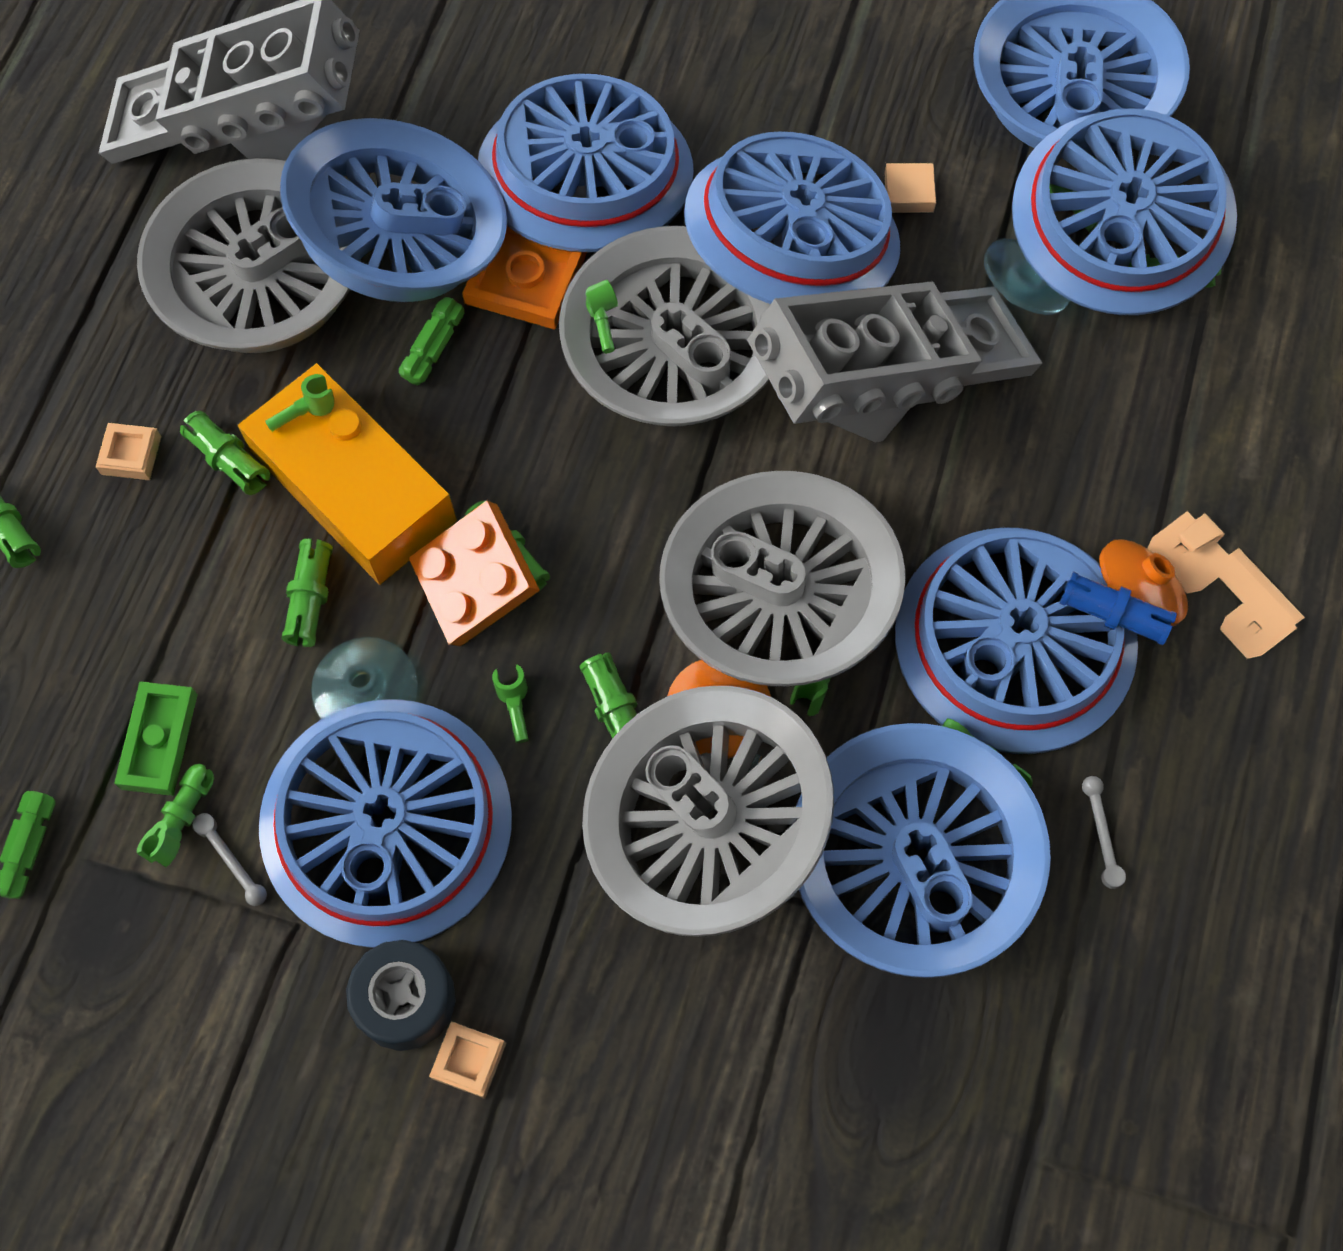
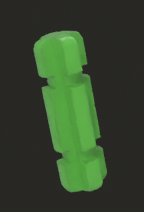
M445 297L437 303L431 313V320H427L410 349L411 354L409 357H405L399 367V375L413 385L418 386L425 382L432 370V363L437 362L454 332L453 327L458 326L464 315V307L453 298Z
M26 791L22 796L17 810L22 816L20 820L14 819L0 857V863L4 864L2 870H0L1 897L20 899L24 894L29 877L24 876L26 869L32 870L47 829L45 826H42L44 820H50L55 806V799L45 793Z

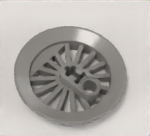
M261 158L243 159L209 168L176 187L158 205L143 230L138 248V278L145 298L152 310L165 325L177 334L200 345L233 352L263 353L275 351L296 344L312 335L329 320L346 298L350 289L328 276L312 260L286 218L280 198L281 175L286 161ZM262 210L260 221L251 226L248 211ZM237 214L242 230L238 235L224 221ZM214 227L229 245L227 246L206 236L204 233ZM194 247L208 255L188 254V252ZM307 283L325 284L322 290H319ZM286 292L310 304L303 310H300ZM268 293L275 298L290 318L275 324ZM259 300L265 327L252 328L256 305ZM239 310L236 325L233 328L229 322Z
M684 226L649 228L618 238L590 257L578 270L568 286L559 318V334L566 362L574 377L589 395L613 412L639 422L660 426L693 425L719 418L743 406L761 391L769 381L754 353L751 358L730 351L752 350L747 341L752 331L728 330L749 323L752 324L754 329L760 321L761 314L771 304L745 294L717 275L698 254ZM680 277L696 279L684 304L679 303ZM608 280L618 301V307L606 311L614 348L618 349L611 353L595 356L592 348H601L597 324L586 308V289L598 282ZM670 280V302L665 303L659 289ZM709 284L720 288L717 293L697 308ZM647 298H649L653 309L644 302ZM734 299L741 306L730 311L718 314ZM710 362L716 364V366L707 368L700 366V364ZM629 365L613 379L606 374V372ZM668 366L667 402L652 401L651 398ZM730 370L740 374L734 381L730 379ZM649 371L638 395L627 391L630 386ZM678 375L687 383L694 401L677 403Z
M769 471L731 480L716 487L696 501L677 522L667 540L661 559L659 580L661 598L670 624L686 647L699 659L723 674L738 680L767 686H797L834 677L864 660L879 646L893 627L901 608L905 588V565L899 542L891 526L876 507L862 495L837 481L823 476L797 471ZM783 523L780 548L772 545L765 524ZM793 523L810 526L796 553H790ZM753 528L756 538L742 531ZM824 532L836 538L835 541L810 558ZM849 551L857 558L854 561L829 567ZM731 562H741L745 564L737 568L726 566ZM703 566L713 570V576L699 575ZM856 580L853 586L839 585L842 583ZM694 594L726 596L697 605L694 600ZM734 614L713 631L705 624V622ZM784 618H786L800 656L798 660L780 661ZM822 619L832 623L829 627ZM773 620L769 660L753 657L755 649ZM801 622L821 642L814 655ZM753 623L738 650L726 644Z
M705 686L678 692L655 702L626 723L614 736L599 758L587 787L583 807V838L588 860L597 880L608 896L622 910L649 927L666 933L695 937L714 936L739 930L764 919L779 909L803 886L815 869L828 841L833 820L834 787L832 775L823 749L810 728L797 714L776 699L754 690L734 686ZM729 735L744 736L727 771ZM712 737L709 774L704 768L696 741ZM764 742L774 747L747 774L761 743ZM789 760L792 762L796 771L795 774L762 787ZM687 770L685 777L680 783L669 787L670 779L674 774ZM799 792L802 793V807L764 808ZM639 795L673 809L634 811ZM715 809L718 812L717 815L709 820L707 815ZM755 825L791 826L780 836ZM668 827L632 843L631 828ZM741 836L766 845L768 848L759 856ZM731 843L751 863L742 873ZM669 848L641 874L636 863L637 861ZM722 858L730 885L718 895ZM682 864L667 897L654 891ZM703 866L700 905L685 903Z

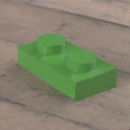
M139 682L114 782L119 789L174 796L198 695L192 687Z

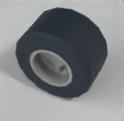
M407 940L384 942L366 952L352 969L346 988L348 1011L357 1028L378 1045L397 1051L421 1048L436 1039L450 1022L456 1002L454 981L440 958L423 944Z

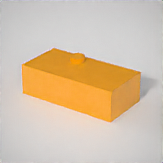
M317 363L237 425L251 453L379 585L410 561L409 557L457 521L449 493ZM314 374L325 376L327 389H332L335 404L332 411L324 416H315L307 412L272 432L265 421L303 397L301 385L304 379Z

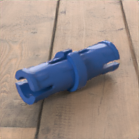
M1074 571L1059 603L1104 620V626L1115 630L1119 626L1154 640L1160 645H1164L1173 627L1171 623L1175 622L1177 616L1176 612L1167 611L1130 596L1132 592L1130 589L1121 586L1119 590H1115L1080 576Z

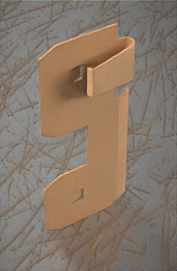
M1188 511L1152 537L1147 549L1164 556L1170 561L1175 569V575L1187 594L1202 591L1217 578H1220L1242 602L1240 606L1225 617L1220 630L1247 659L1262 656L1296 630L1297 627L1295 625L1305 617L1240 548L1229 555L1217 543L1225 533L1206 513L1194 519Z

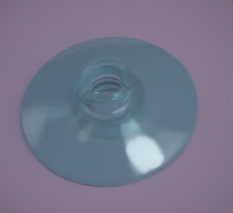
M1000 239L993 242L986 250L984 267L987 275L994 286L1009 302L1030 312L1042 315L1057 314L1063 311L1069 304L1070 300L1054 291L1032 269L1024 257L1017 240Z
M356 638L338 645L322 659L312 681V700L318 715L323 719L336 711L368 701L406 700L415 702L418 681L411 660L398 646L379 638ZM361 674L370 676V681L366 686L361 688L352 686V682L357 676Z

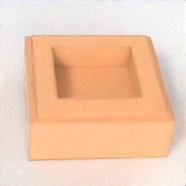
M886 163L884 173L885 188L891 201L892 213L934 212L936 197L933 163Z
M108 423L96 463L97 470L101 475L150 480L161 440L157 428Z
M451 1021L429 1077L485 1099L506 1042Z

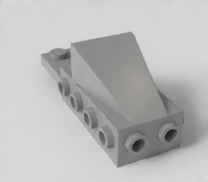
M298 0L173 43L169 61L117 78L99 154L111 164L180 143L194 154L231 143L248 159L261 158L286 161L296 145L306 136L310 135L326 115L345 110L360 30L332 0Z
M933 281L775 298L771 305L761 314L759 323L747 339L754 355L761 364L794 424L816 420L819 423L828 422L873 442L883 441L907 411L916 404L934 401L937 404L949 402L962 392L963 386L1032 376L1042 364L995 287L940 293Z

